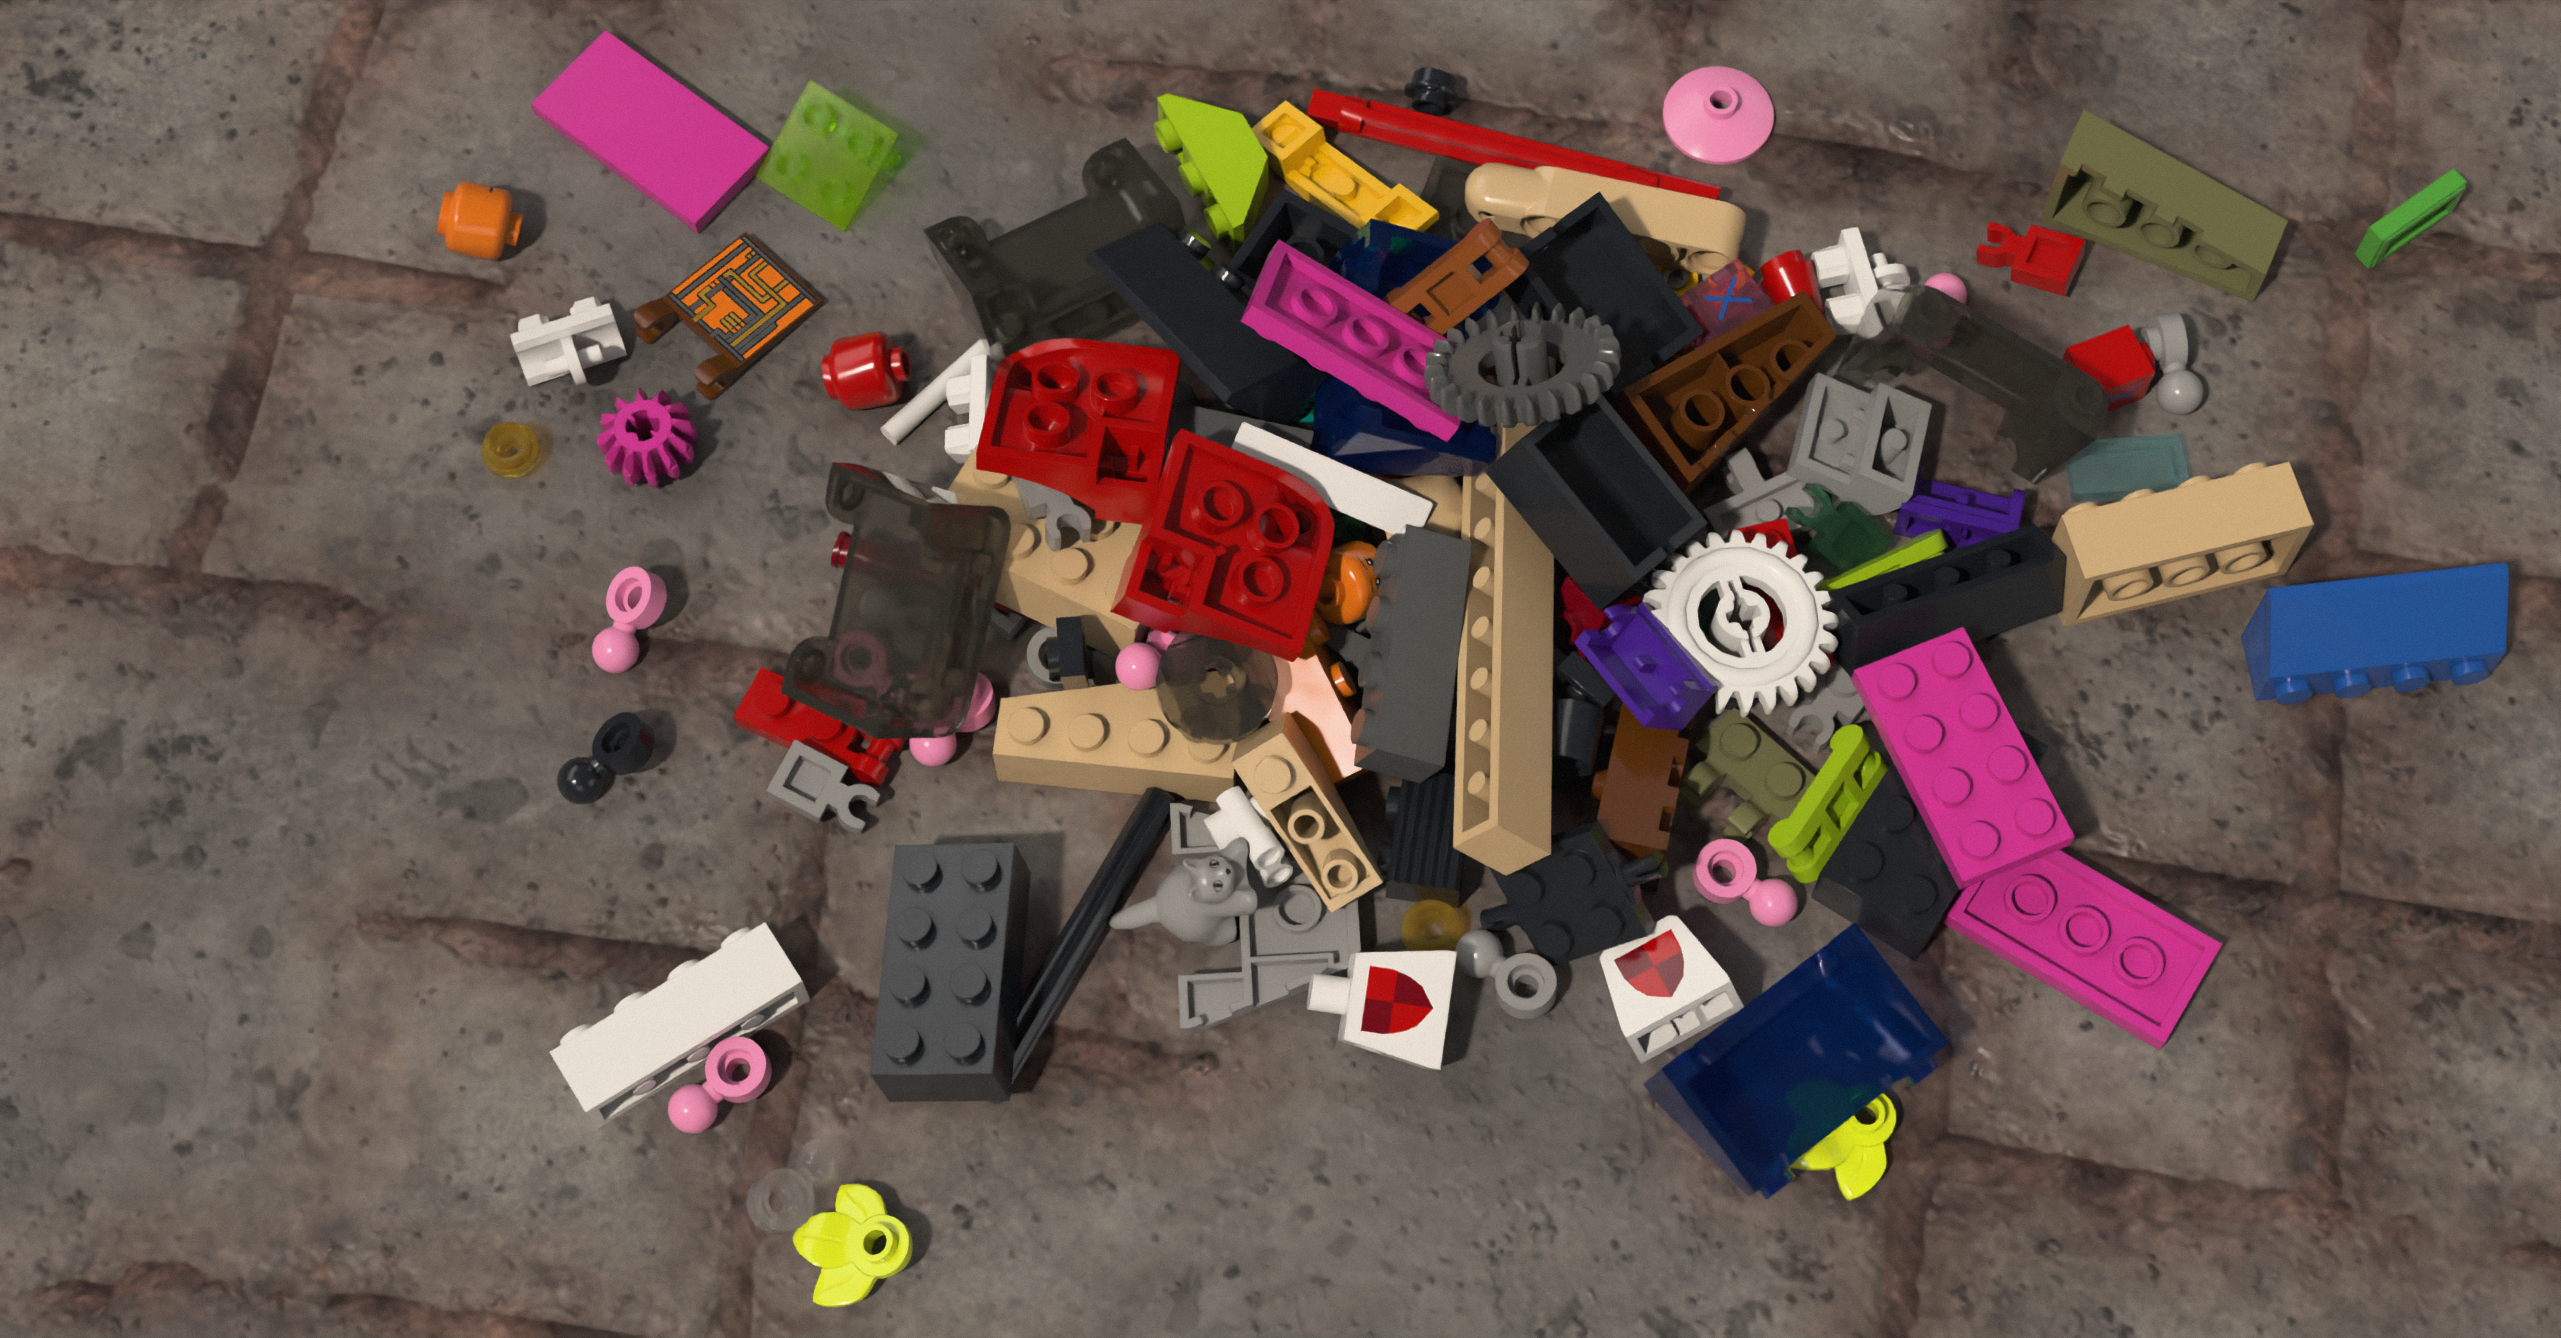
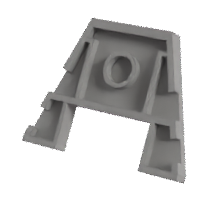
M1170 803L1173 863L1183 862L1185 858H1205L1220 852L1203 822L1205 818L1210 816L1209 814L1193 811V806ZM1276 831L1272 832L1285 851L1284 854L1293 867V873L1281 885L1268 888L1259 878L1248 855L1246 863L1247 878L1251 888L1256 892L1257 908L1254 914L1239 916L1242 971L1178 975L1181 1036L1193 1035L1309 990L1312 973L1345 977L1347 976L1350 954L1361 952L1358 898L1331 913Z

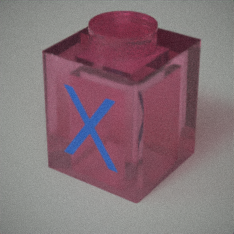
M1738 258L1686 291L1679 298L1704 331L1688 344L1693 346L1694 349L1763 313L1771 305Z

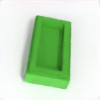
M2454 168L2372 224L2361 241L2355 256L2367 268H2373L2451 214L2466 189L2467 181Z

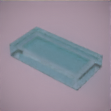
M2181 433L2065 442L2062 450L2071 503L2123 499L2128 494L2142 489H2153L2155 493L2175 489L2189 479Z

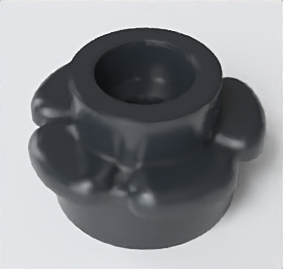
M1419 68L1414 71L1412 82L1405 85L1404 94L1408 98H1412V107L1416 111L1438 116L1442 115L1444 110L1451 109L1456 105L1458 95L1455 92L1457 81L1451 74L1443 70Z

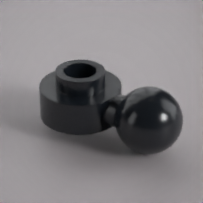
M622 712L611 717L601 726L592 744L593 755L589 758H572L560 768L557 775V786L561 795L571 803L579 805L588 804L596 800L603 792L606 774L611 772L622 776L642 768L650 759L654 747L655 735L653 729L631 712Z

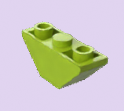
M1168 93L1157 97L1159 121L1153 123L1157 140L1166 154L1174 151L1181 163L1178 166V171L1187 192L1192 197L1199 194L1206 206V209L1203 211L1204 217L1212 235L1216 240L1224 238L1235 256L1253 230L1269 186L1268 156L1242 113Z

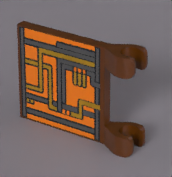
M745 232L662 298L640 306L634 312L633 320L638 325L635 329L637 336L647 344H654L659 341L678 318L718 355L699 364L694 374L699 381L696 385L697 390L708 400H715L727 390L741 371L823 306V301Z

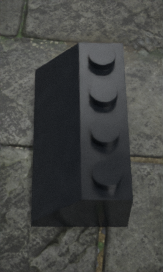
M1157 222L1093 250L1088 255L1085 261L1224 403L1264 421L1287 425L1328 376L1324 371H1320L1310 365L1306 359L1275 341L1263 338L1253 328L1241 322L1250 297L1241 289L1246 283L1245 279L1223 261L1219 260L1215 264L1206 255L1210 251L1211 246L1189 227L1184 226L1178 232L1161 222Z

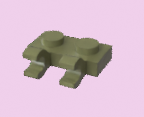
M1734 707L1695 745L1692 755L1700 762L1683 777L1681 782L1685 785L1679 790L1678 795L1694 809H1697L1724 782L1745 802L1737 807L1727 818L1729 825L1722 833L1728 839L1746 845L1768 821L1774 826L1780 820L1789 818L1816 776L1749 718H1742L1740 711Z

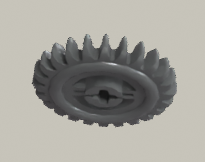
M1538 302L1534 303L1531 318L1524 321L1519 317L1516 306L1511 304L1509 321L1503 325L1498 322L1491 309L1487 310L1486 321L1488 329L1485 331L1480 330L1475 320L1467 317L1465 320L1467 339L1464 338L1460 330L1452 327L1448 328L1447 340H1435L1434 352H1429L1426 355L1424 379L1425 387L1429 390L1430 399L1435 404L1441 406L1442 411L1448 415H1457L1458 419L1463 422L1472 423L1478 420L1479 426L1492 427L1496 423H1502L1503 428H1514L1520 422H1523L1526 427L1538 425L1540 419H1546L1549 422L1561 419L1560 414L1563 412L1571 415L1582 410V404L1590 405L1600 399V393L1609 390L1614 383L1613 379L1621 370V349L1618 339L1614 336L1612 327L1610 325L1603 326L1598 315L1586 319L1581 307L1570 314L1569 323H1566L1565 311L1561 303L1554 307L1549 321L1543 320L1542 309ZM1548 356L1564 364L1562 370L1552 378ZM1494 365L1496 367L1498 386L1486 382L1482 378L1486 370Z

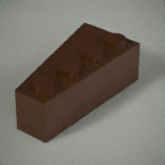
M1623 702L1621 712L1614 710L1608 712L1602 745L1613 747L1609 766L1597 764L1590 799L1601 801L1597 820H1599L1612 846L1626 860L1632 861L1658 851L1664 856L1660 861L1662 862L1665 860L1679 793V784L1683 773L1694 717L1683 730L1645 728ZM1585 819L1584 824L1593 822L1594 820ZM1660 878L1640 884V889L1657 892Z

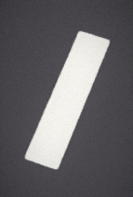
M1246 422L1241 424L1231 447L1236 451L1285 470L1305 481L1319 493L1328 507L1391 534H1395L1406 524L1423 528L1433 507L1432 502Z

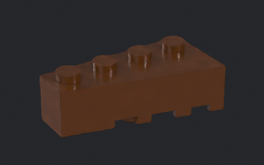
M1803 290L1622 389L1612 407L1687 497L1724 460L1725 456L1729 455L1817 367L1837 337V334Z

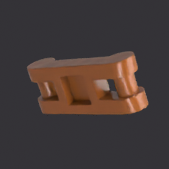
M1486 218L1473 227L1462 241L1404 286L1393 289L1382 301L1443 336L1448 331V328L1456 326L1516 280L1528 267L1529 260L1518 248L1510 249L1500 238L1502 230L1491 218ZM1482 255L1493 265L1483 275L1472 264ZM1421 303L1431 315L1421 318L1413 308Z

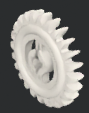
M1739 530L1732 531L1729 543H1724L1717 533L1710 532L1706 538L1707 548H1704L1697 541L1689 540L1684 547L1686 557L1677 553L1669 554L1665 560L1667 570H1658L1652 575V586L1657 589L1645 593L1643 603H1648L1654 609L1651 612L1669 628L1675 638L1691 653L1718 685L1717 690L1714 692L1716 701L1715 711L1718 715L1724 711L1730 698L1737 699L1740 715L1742 718H1745L1751 709L1754 698H1758L1764 713L1769 715L1774 710L1776 704V693L1780 694L1788 706H1793L1798 697L1796 683L1806 692L1813 691L1816 685V677L1813 671L1822 675L1825 674L1830 667L1829 658L1825 653H1833L1838 646L1836 637L1829 632L1837 628L1839 619L1836 614L1825 611L1831 602L1828 591H1816L1821 585L1824 576L1816 571L1806 574L1803 572L1808 561L1805 555L1800 554L1792 559L1787 558L1788 544L1784 541L1778 542L1772 549L1767 548L1766 537L1763 533H1757L1751 543H1746L1742 532ZM1741 583L1762 589L1775 600L1782 612L1784 623L1782 639L1768 652H1765L1762 639L1770 620L1769 607L1765 600L1756 592L1743 589ZM1717 588L1720 601L1708 631V642L1699 627L1697 610L1700 601L1709 591Z

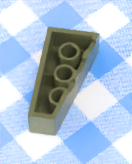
M2085 109L2082 111L2060 161L2040 221L2252 303L2264 281L2288 223V220Z

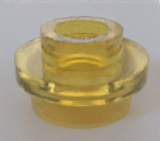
M502 422L493 426L487 432L481 445V457L485 466L491 473L502 478H516L528 473L536 465L540 456V445L534 432L528 427L515 422ZM517 447L521 449L518 454L512 457H502L509 448Z
M1423 900L1412 905L1404 914L1401 922L1402 941L1409 951H1454L1462 934V924L1457 912L1450 905L1439 900ZM1426 924H1435L1441 928L1443 933L1435 940H1428L1421 935L1420 929Z

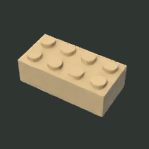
M977 444L922 529V567L1057 630L1056 618L1080 616L1085 629L1086 645L1116 659L1124 647L1132 643H1146L1151 627L1110 612L1126 560L1133 550L1142 525L1095 519V510L1087 505H1082L1079 507L1083 508L1091 519L1090 541L1083 543L1079 532L1075 528L1069 526L1059 529L1061 534V550L1054 552L1045 541L1046 516L1029 520L1012 477L1000 473L976 470Z
M2264 462L2252 463L2240 468L2233 475L2212 480L2210 476H2197L2184 481L2175 489L2155 493L2153 489H2142L2128 494L2119 502L2098 506L2095 502H2087L2070 508L2061 516L2051 539L2067 556L2061 612L2058 613L2062 626L2079 624L2286 574L2314 525L2290 463L2285 462L2268 466Z

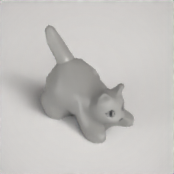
M1239 837L1213 856L1185 858L1182 864L1175 866L1158 885L1155 896L1112 915L1108 924L1114 929H1135L1152 923H1161L1176 938L1182 941L1200 942L1210 947L1224 946L1233 942L1237 934L1235 916L1254 914L1257 908L1256 892L1251 888L1247 878V841L1245 838Z

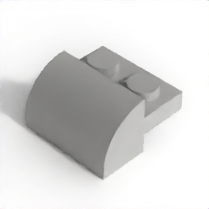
M1817 372L1807 386L1786 475L1832 493L1830 506L1833 510L1864 516L1892 512L1900 508L1902 502L1906 503L1913 495L1932 404L1881 382L1868 394Z

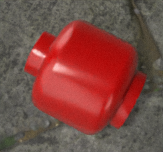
M874 331L843 337L834 341L829 355L823 356L822 376L829 397L832 400H839L848 410L857 411L896 402L901 396L903 381L911 379V364L908 353L903 346L896 347L891 337L885 332Z

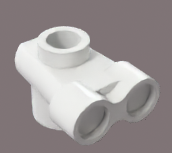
M1240 786L1224 791L1216 799L1220 810L1203 820L1218 848L1221 851L1234 839L1239 837L1245 838L1248 845L1249 858L1263 884L1268 888L1281 885L1290 878L1293 873V867L1286 858L1282 845L1271 830L1273 825L1255 798L1247 799Z

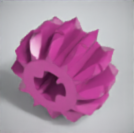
M638 388L635 396L636 401L628 403L626 400L616 396L615 407L618 413L601 414L600 424L604 432L597 435V445L600 452L606 456L604 461L611 473L614 475L622 473L625 482L630 484L631 487L645 476L648 484L656 489L660 481V475L666 473L669 477L676 480L679 479L680 470L677 463H693L695 454L691 445L697 442L698 434L694 423L689 421L688 409L682 402L672 404L670 395L665 393L663 389L652 400H649L646 392ZM652 436L651 439L643 441L644 438Z

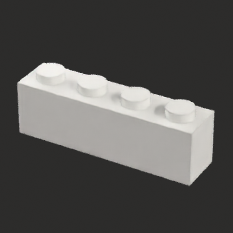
M766 922L755 929L746 927L732 933L722 942L720 950L701 961L699 959H692L682 963L668 975V981L648 993L640 991L627 996L616 1005L612 1015L595 1025L583 1024L572 1029L561 1039L560 1046L550 1051L551 1056L596 1129H599L706 1064L710 1051L722 1040L738 1036L749 1038L810 1000L802 979Z

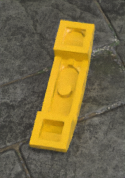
M1286 100L1251 128L1268 156V165L1302 198L1399 251H1402L1440 219L1439 212L1406 187L1399 183L1393 189H1390L1327 143L1323 127Z

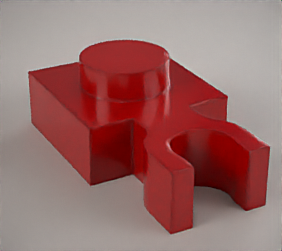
M1989 222L1987 226V241L1998 243L2001 246L1993 248L1979 244L1976 250L1978 264L1993 268L2011 266L2012 282L2065 296L2085 254V239L2031 225L2026 236L2022 237L2015 235L2007 226Z

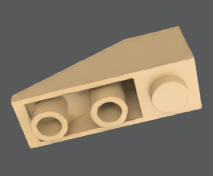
M1289 712L1237 742L1231 761L1232 766L1331 913L1383 883L1384 878L1322 761Z

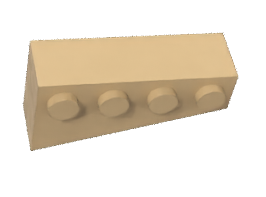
M1244 668L1160 678L1157 684L1143 691L1132 690L1122 683L1001 698L992 753L998 780L1143 795L1149 787H1157L1176 799L1216 802L1220 794L1229 788L1237 786L1238 773L1232 766L1231 761L1237 742L1242 740L1244 735L1249 695L1248 676Z

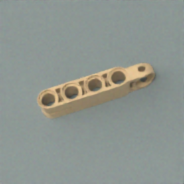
M1485 163L1474 169L1465 182V203L1469 213L1476 221L1481 222L1486 218H1491L1501 230L1524 234L1533 239L1550 226L1552 228L1561 218L1600 191L1653 264L1708 276H1727L1734 272L1740 252L1739 243L1743 239L1747 221L1746 214L1741 208L1724 201L1552 166H1542L1532 170L1503 163ZM1481 211L1490 213L1492 216H1486Z

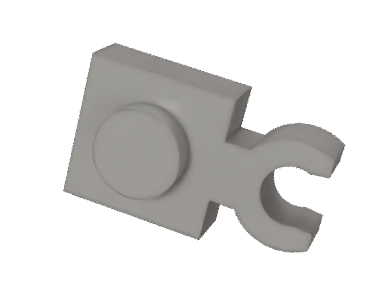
M1011 476L1029 520L1046 516L1045 541L1054 552L1061 550V534L1059 529L1066 526L1075 528L1079 532L1083 543L1090 541L1091 519L1088 513L1079 507L1085 505L1084 503L1044 485Z
M1835 659L1832 670L1827 671L1823 675L1815 674L1816 685L1813 691L1806 692L1802 689L1800 697L1811 704L1797 708L1790 716L1786 729V734L1792 737L1803 724L1816 726L1820 734L1814 741L1812 751L1817 754L1828 747L1834 732V720H1837L1844 726L1854 724L1865 709L1851 681V677Z
M794 740L766 790V797L818 824L828 809L836 813L837 819L844 829L855 834H862L866 822L854 817L850 813V804L854 801L862 800L876 807L880 800L879 793L868 785L855 784L847 786L843 784L842 781L848 771L847 766L797 740Z

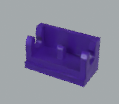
M1919 466L1913 495L1906 503L1902 502L1901 507L1898 508L1892 534L1914 538L1925 532L1941 529L1947 542V547L1959 549L2019 529L2026 491L2014 488L2012 495L2006 498L1920 478L1922 467Z
M1641 602L1638 607L1618 604L1606 608L1604 613L1613 623L1602 631L1597 629L1584 630L1574 643L1643 727L1683 730L1717 690L1718 685L1691 653L1675 638L1669 628L1651 612L1653 609L1648 603Z

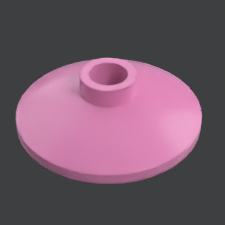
M1710 66L1687 73L1671 87L1663 106L1664 128L1674 146L1686 156L1711 165L1734 164L1756 154L1770 137L1774 122L1773 105L1763 86L1750 75L1729 67ZM1722 103L1727 105L1728 108L1717 109L1712 104Z

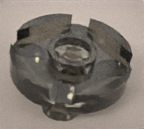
M1180 632L1174 637L1161 657L1155 681L1156 697L1166 720L1190 742L1213 745L1229 744L1251 735L1271 713L1278 685V672L1271 654L1217 638ZM1209 668H1216L1220 676L1230 674L1233 678L1234 683L1226 687L1225 697L1216 698L1212 692L1204 693L1200 684L1206 681V670Z

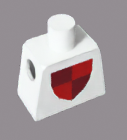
M1668 915L1655 922L1656 924L1648 936L1606 949L1600 955V962L1621 1030L1641 1064L1745 1008L1727 973L1676 915Z
M1401 951L1350 954L1346 978L1312 973L1308 991L1307 1010L1340 1014L1338 1040L1422 1069L1440 1070L1457 952Z

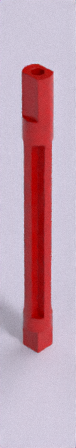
M1314 88L1307 111V116L1317 124L1338 129L1340 133L1477 167L1485 163H1503L1532 170L1537 167L1552 166L1719 200L1721 192L1720 186L1349 94L1343 96Z

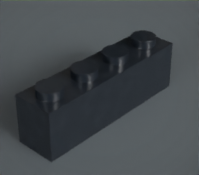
M2035 524L1830 591L1828 594L1831 602L1826 611L1836 614L1839 619L1837 628L1829 632L1838 641V646L1833 652V658L1852 678L1855 669L1964 627L1971 642L2059 613L2061 612L2067 556Z

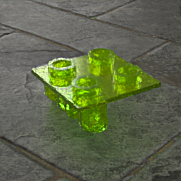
M809 80L755 177L846 232L880 171L885 169L892 172L899 165L902 154L896 150V142L901 134L812 80Z

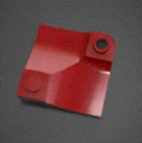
M1063 338L1034 343L1001 359L993 381L976 451V470L1021 478L1062 492L1094 509L1095 519L1143 525L1165 466L1181 370V358L1173 350L1087 339Z
M1181 428L1173 438L1148 513L1133 550L1126 560L1110 612L1163 633L1174 630L1208 636L1247 646L1294 662L1302 653L1332 546L1335 526L1331 512L1319 493L1308 483L1293 474ZM1299 523L1303 528V534L1299 533Z

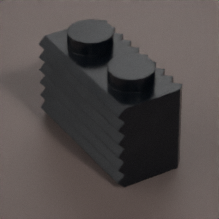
M1436 772L1421 783L1402 779L1401 787H1389L1385 821L1395 823L1392 843H1380L1377 867L1382 877L1387 879L1386 898L1458 908L1466 854L1453 848L1455 775Z

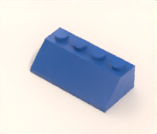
M2507 563L2268 588L2241 635L2255 700L2276 699L2279 704L2289 705L2303 702L2312 697V695L2335 693V696L2338 698H2352L2363 695L2372 688L2393 686L2395 691L2408 692L2421 689L2430 682L2452 680L2453 684L2462 686L2485 680L2506 653L2509 591Z

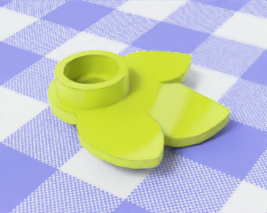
M1826 1081L1808 1082L1799 1086L1785 1098V1103L1790 1111L1802 1121L1790 1136L1786 1150V1165L1800 1170H1829L1835 1168L1839 1189L1848 1201L1859 1198L1870 1191L1881 1179L1886 1169L1887 1160L1883 1143L1889 1139L1896 1125V1111L1891 1100L1883 1092L1873 1087L1858 1086L1845 1091ZM1859 1107L1870 1108L1876 1115V1122L1870 1125L1860 1123L1854 1115V1110Z
M841 1185L836 1196V1212H822L809 1217L793 1235V1243L800 1255L813 1265L822 1268L813 1293V1302L820 1306L837 1308L862 1301L871 1291L877 1279L888 1278L901 1272L911 1259L913 1241L908 1227L899 1219L888 1215L883 1197L866 1185ZM885 1235L887 1243L884 1250L879 1254L873 1255L872 1248L879 1237Z

